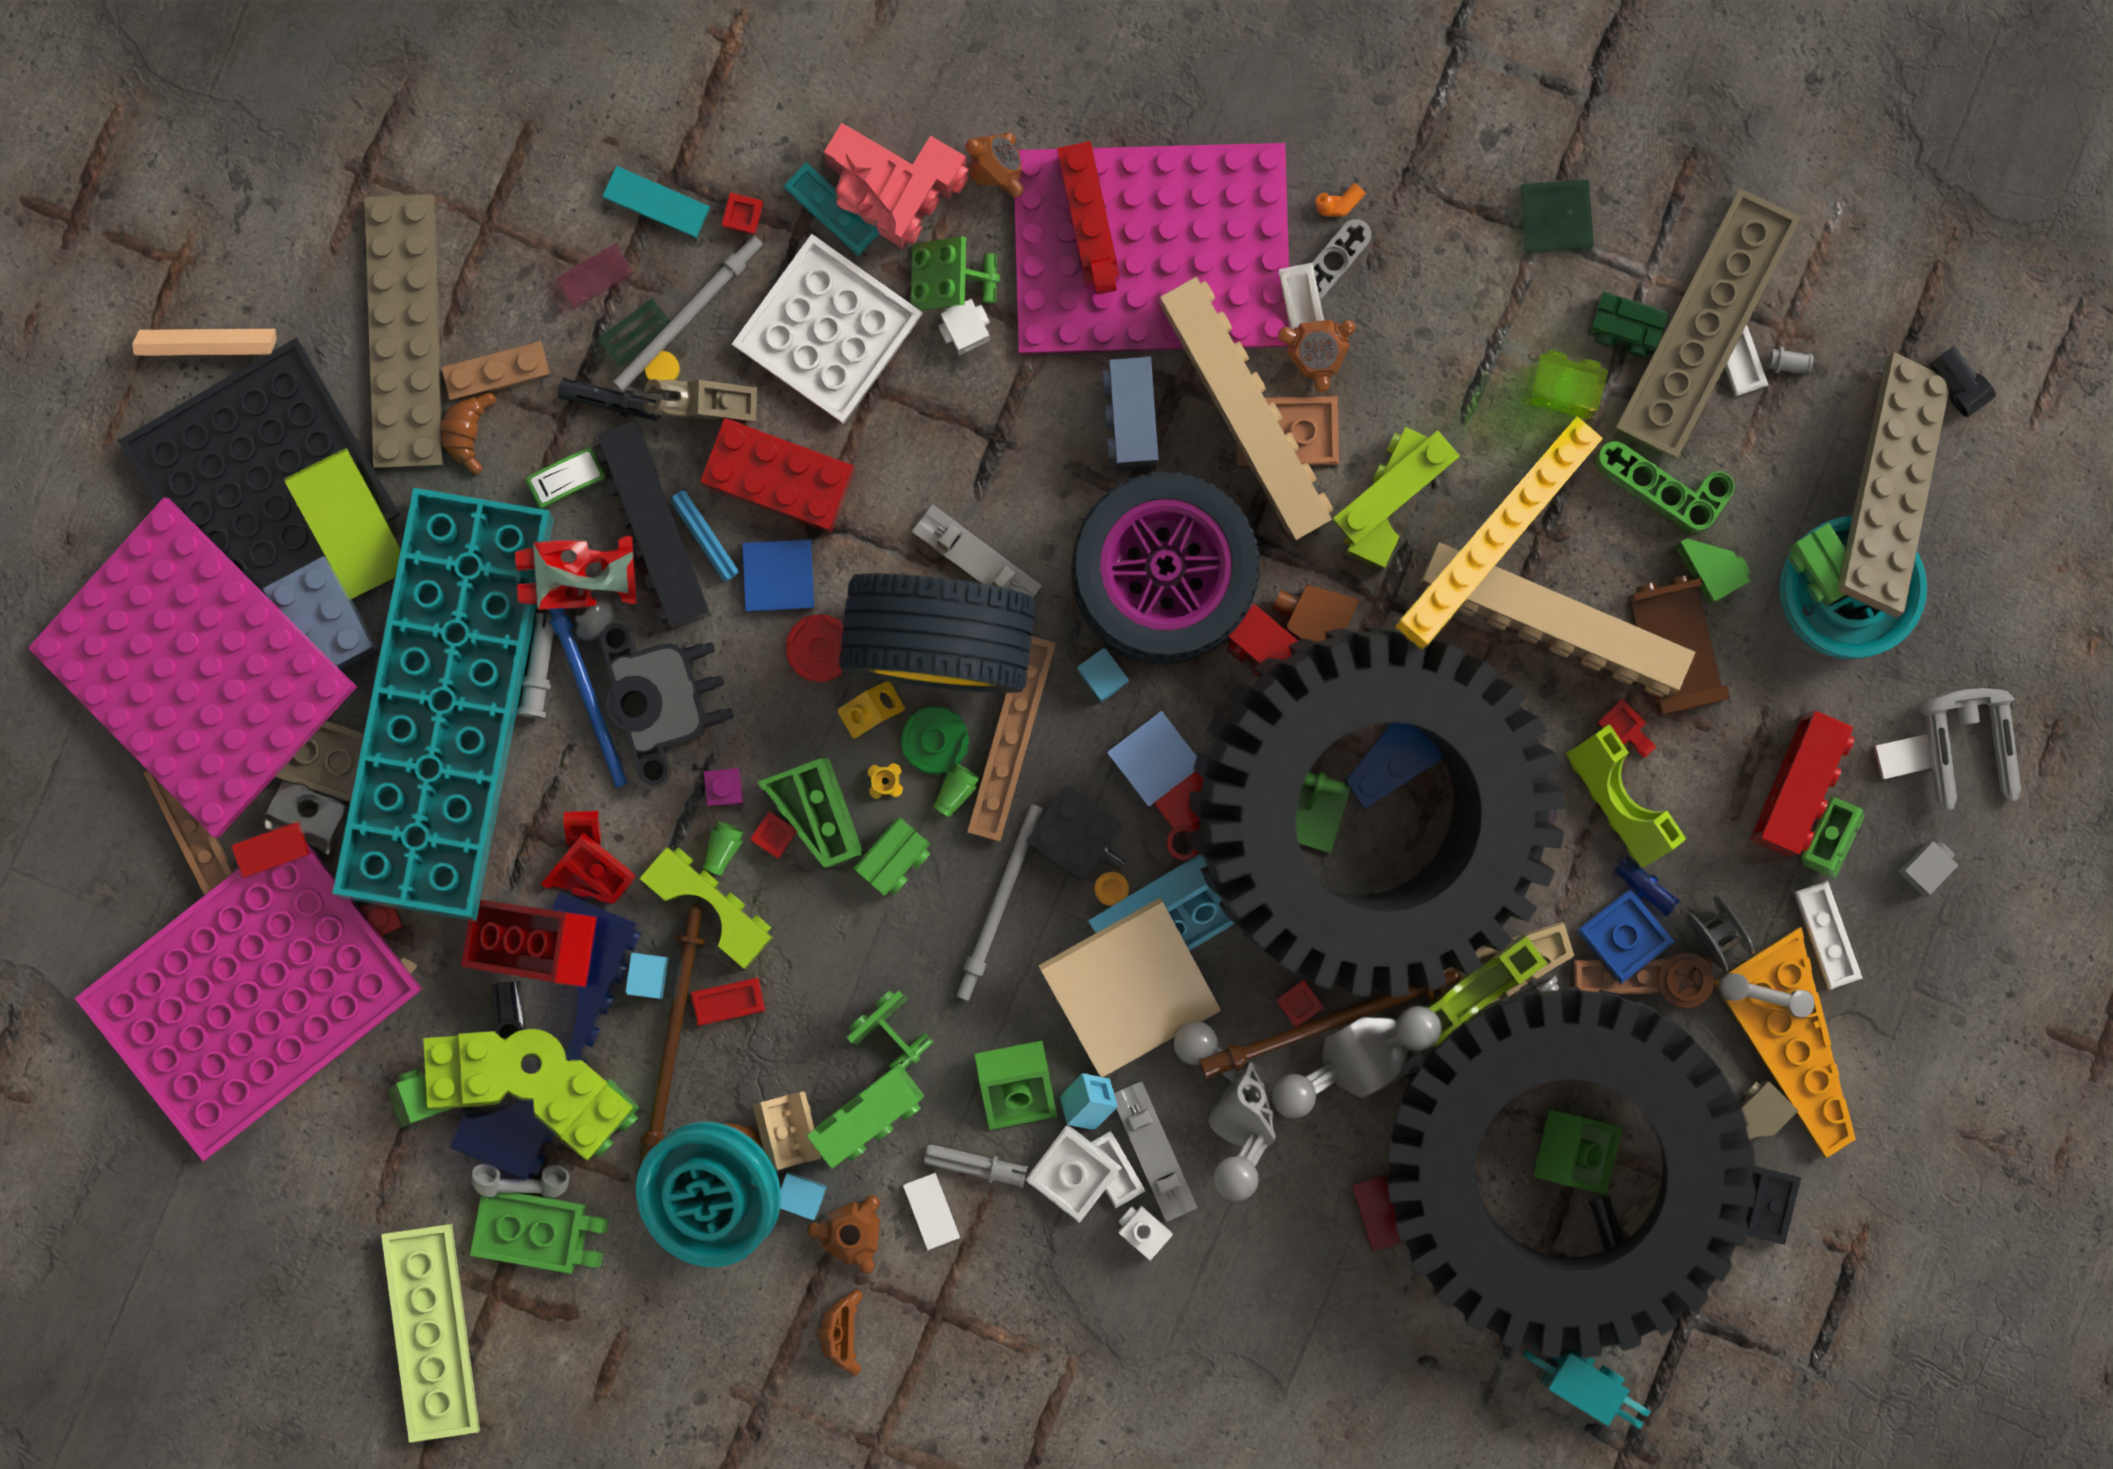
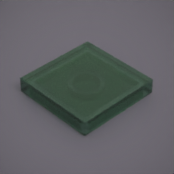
M1589 180L1520 185L1525 253L1593 249L1594 239Z

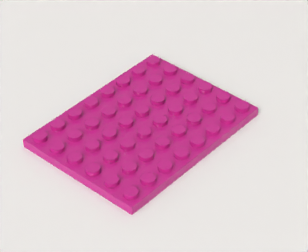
M1285 143L1092 148L1120 275L1119 282H1116L1117 291L1096 295L1094 287L1085 288L1057 160V149L1019 150L1022 166L1019 182L1024 188L1023 194L1020 197H1015L1019 355L1184 350L1158 301L1161 296L1195 277L1198 278L1200 283L1206 281L1215 296L1212 305L1217 314L1223 311L1229 320L1232 330L1228 334L1234 344L1240 341L1244 349L1283 348L1287 346V343L1280 341L1278 338V331L1281 328H1290L1279 276V269L1289 267Z
M165 497L28 647L214 838H219L357 688L169 498Z
M308 843L310 854L245 878L242 877L239 868L75 997V1000L203 1162L423 990L354 901L340 899L333 894L336 878Z

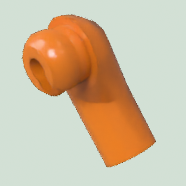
M1355 183L1342 196H1331L1327 193H1321L1315 199L1316 209L1319 214L1325 217H1344L1349 214L1366 193Z

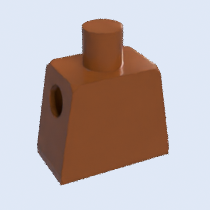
M1306 585L1300 598L1280 590L1272 608L1290 616L1285 630L1298 641L1308 639L1321 642L1326 640L1325 631L1340 628L1347 629L1360 600Z

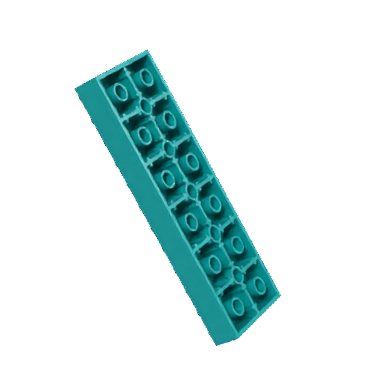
M413 488L333 894L338 898L470 921L477 920L537 604L518 603L517 584L536 583L535 569L516 570L515 552L534 548V542L550 541L554 519L549 510Z

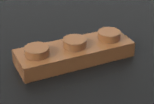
M541 341L441 367L451 402L551 376Z

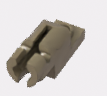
M659 379L649 380L645 386L644 392L654 394L669 392L668 398L678 399L677 401L657 400L656 403H644L645 411L648 414L709 421L727 418L738 422H756V387L705 380L685 382Z

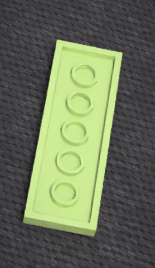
M452 1224L381 1234L409 1442L477 1433L480 1431L453 1226Z

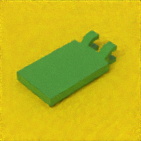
M497 1193L493 1197L481 1195L470 1256L569 1274L574 1273L575 1264L593 1268L601 1267L603 1253L583 1250L586 1231L596 1233L607 1232L610 1218L584 1215L586 1204L531 1194Z

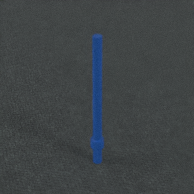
M563 608L549 609L553 619L550 621L554 634H558L613 784L615 788L628 784L572 634L571 628H574L571 618L569 615H565Z

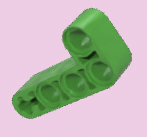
M1618 441L1606 443L1595 456V465L1601 474L1691 534H1698L1709 528L1734 492L1732 477L1723 471L1711 473L1700 482L1695 491H1692ZM1615 452L1618 455L1616 457L1617 462L1611 466L1607 463L1609 459L1607 455ZM1630 461L1633 465L1625 471L1624 475H1622L1620 472L1625 468L1624 466ZM1635 470H1642L1648 475L1649 480L1646 486H1639L1634 482L1633 472ZM1716 480L1723 485L1724 494L1722 497H1716L1710 493V481ZM1663 489H1670L1676 494L1677 502L1675 505L1669 506L1662 501L1661 492ZM1692 508H1698L1704 513L1705 521L1703 525H1696L1691 521L1689 513Z

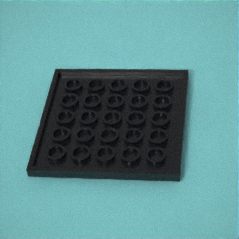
M298 338L291 340L272 351L270 355H265L118 440L155 506L164 497L169 498L264 594L263 588L325 556L284 481L285 478L347 448L386 522L388 523L401 515Z

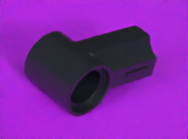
M1955 345L1929 364L1934 372L1938 373L1945 380L1950 388L1949 396L1953 405L1964 417L1969 418L1996 398L1994 388L1989 381L1980 373H1975Z
M521 982L491 984L494 1018L493 1031L502 1038L503 1031L508 1026H516L518 1031L527 1029L525 1027Z

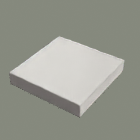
M1066 1125L1025 1180L1080 1223L1121 1170L1122 1166L1071 1126Z

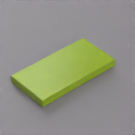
M347 448L284 479L350 599L396 577L401 548Z

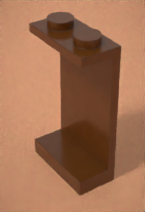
M1689 575L1669 579L1670 585L1657 588L1656 583L1636 587L1637 593L1628 597L1636 627L1696 652L1680 690L1671 696L1664 695L1663 698L1653 696L1658 717L1730 699L1727 685L1722 686L1698 592V587L1702 583L1700 578L1690 580Z

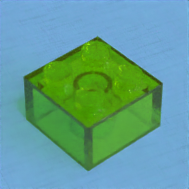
M1548 350L1547 354L1541 353L1532 364L1523 403L1589 420L1599 410L1608 370L1600 368L1601 363L1594 360L1581 359L1579 363L1567 360L1568 355L1562 352Z

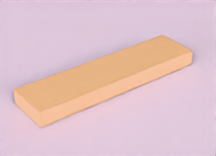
M276 329L139 330L132 345L134 355L136 356L270 355L277 337Z

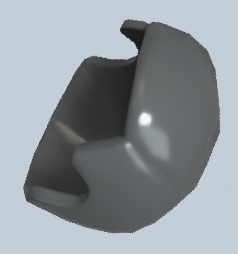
M591 590L592 597L596 598L597 605L587 606L586 612L583 615L575 617L579 623L576 636L584 641L600 637L601 631L613 621L614 604L610 596L602 590Z

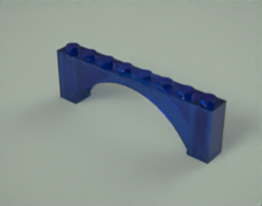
M560 891L552 910L597 917L586 987L577 986V1017L570 1044L565 1052L567 1061L582 1060L587 1064V1060L583 1059V1055L587 1046L593 1048L601 1031V1028L596 1027L601 1014H608L614 1001V996L610 995V992L615 982L620 984L628 968V964L623 963L628 950L635 951L642 933L637 931L639 923ZM520 1100L508 1108L477 1118L469 1114L463 1115L450 1148L528 1180L531 1179L533 1174L539 1175L546 1156L542 1155V1151L546 1142L552 1144L556 1134L534 1116L533 1101Z

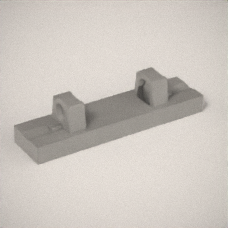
M933 504L912 531L914 535L980 584L1023 592L1033 597V599L1042 588L1041 584ZM958 536H960V538L957 540V542L954 544V546L950 549V547H951L953 541H954Z
M1137 1082L1115 1092L1114 1095L1118 1105L1116 1109L1165 1221L1168 1222L1197 1209V1205L1143 1082ZM1173 1173V1174H1172L1171 1176H1169L1168 1178H1165V1179H1162V1180H1157V1179H1160V1178H1162V1177H1164V1176H1166V1175H1169V1174Z

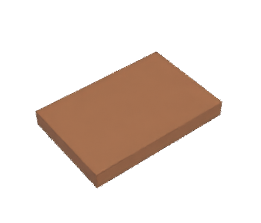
M1338 396L1265 398L1267 404L1274 402L1283 418L1279 425L1284 434L1290 432L1297 442L1300 450L1295 454L1301 464L1307 462L1309 466L1339 465ZM1236 443V467H1250Z

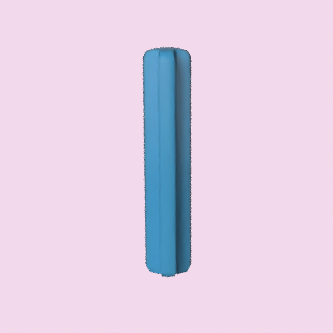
M682 490L670 498V502L721 579L726 582L734 578L738 574V569L687 492Z

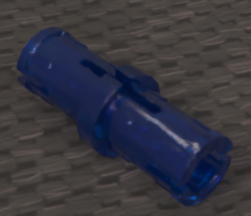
M1626 856L1620 862V866H1617L1613 872L1637 891L1636 895L1639 898L1645 897L1664 913L1666 917L1674 910L1673 907L1677 906L1681 901L1657 882L1658 877L1654 874L1649 875L1629 856Z

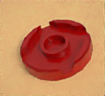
M815 614L802 618L792 627L786 639V655L789 665L800 677L810 682L825 683L837 679L844 673L839 666L840 650H842V632H844L843 623L830 615Z

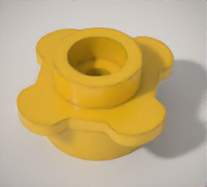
M895 763L890 764L888 767L872 765L868 769L867 774L871 778L872 785L869 793L873 798L879 799L882 795L898 797L902 794L903 787L899 783V775L901 774L899 765ZM888 778V784H883L882 779Z

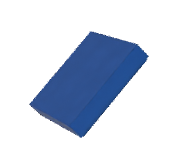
M811 539L742 543L746 612L815 609Z
M1631 889L1576 931L1619 985H1622L1675 942Z

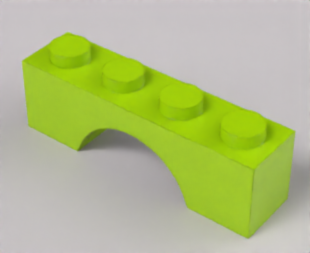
M1407 427L1404 428L1401 435L1394 433L1386 450L1392 453L1387 465L1380 463L1372 482L1376 483L1429 437ZM1386 519L1355 546L1345 537L1343 543L1349 546L1345 554L1383 571L1397 544L1399 536L1392 529L1388 519Z
M1609 724L1565 754L1570 760L1572 769L1581 776L1589 788L1592 799L1599 803L1607 815L1612 829L1619 833L1627 845L1630 856L1639 863L1641 868H1644L1674 850L1686 838L1667 810L1651 811L1645 809L1629 797L1624 789L1621 778L1622 765L1629 752Z
M666 847L639 879L667 902L685 895L699 896L710 902L717 910L722 925L718 947L741 967L747 969L773 939L768 933L772 927L757 914L751 919L744 913L742 909L745 907V904L731 892L727 896L722 894L716 888L719 882L706 870L699 874L690 866L693 859L683 850L677 847L675 851H672Z
M1522 934L1501 952L1499 951L1484 962L1480 968L1465 976L1425 1006L1437 1015L1441 1024V1034L1434 1045L1435 1047L1465 1021L1471 1019L1489 1003L1510 989L1520 985L1547 965V962L1526 935Z

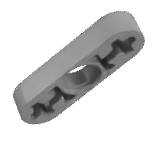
M1359 219L1346 222L1312 262L1314 268L1318 267L1324 276L1332 279L1330 282H1327L1324 277L1319 283L1320 301L1368 246L1371 239V229L1366 222ZM1359 228L1362 230L1361 238L1363 242L1354 241L1348 249L1349 252L1354 253L1350 257L1343 247L1335 243L1339 241L1343 246L1350 236L1347 230L1356 231ZM1329 253H1338L1343 259L1342 268L1337 271L1327 269L1324 264V257ZM1314 271L1315 277H1317L1319 272Z

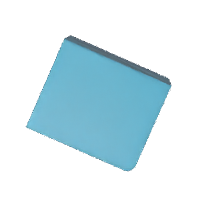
M1105 648L1077 667L1078 673L1100 703L1129 683V679Z
M631 953L626 993L663 999L669 958Z
M1084 1073L1060 1096L1067 1125L1094 1130L1118 1107L1110 1079Z
M788 1172L781 1187L780 1208L815 1220L827 1185Z

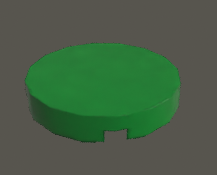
M930 706L920 709L911 715L903 726L901 735L903 754L913 767L923 773L934 775L946 773L949 769H953L956 764H960L967 754L969 744L967 727L959 715L948 708Z

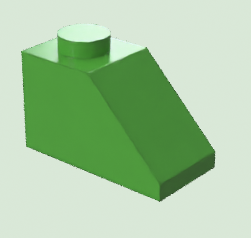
M1687 538L1675 545L1693 578H1700L1702 585L1699 588L1709 605L1751 582L1747 576L1750 574L1747 563L1741 556L1736 557L1733 551Z

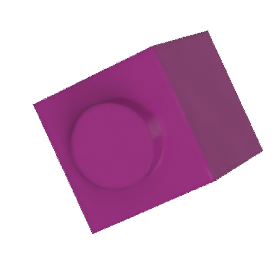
M732 768L704 772L708 807L745 804L741 769Z

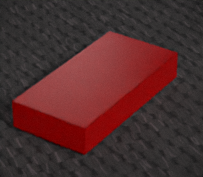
M299 821L231 845L243 878L310 854Z
M759 977L690 992L698 1026L766 1011Z

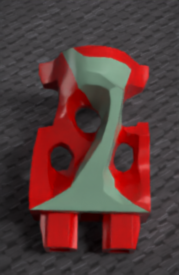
M632 536L620 538L618 540V549L609 551L591 550L588 548L587 541L578 540L538 541L533 543L534 548L516 551V570L535 569L536 583L517 584L518 603L538 604V609L587 607L597 605L596 598L592 597L591 590H609L618 593L623 602L636 604ZM571 550L575 552L576 558L572 562H565L562 560L561 554L564 551ZM593 562L601 564L602 570L597 577L590 578L586 575L585 569L589 564ZM568 587H577L583 591V594L580 597L571 598L566 595L565 591Z

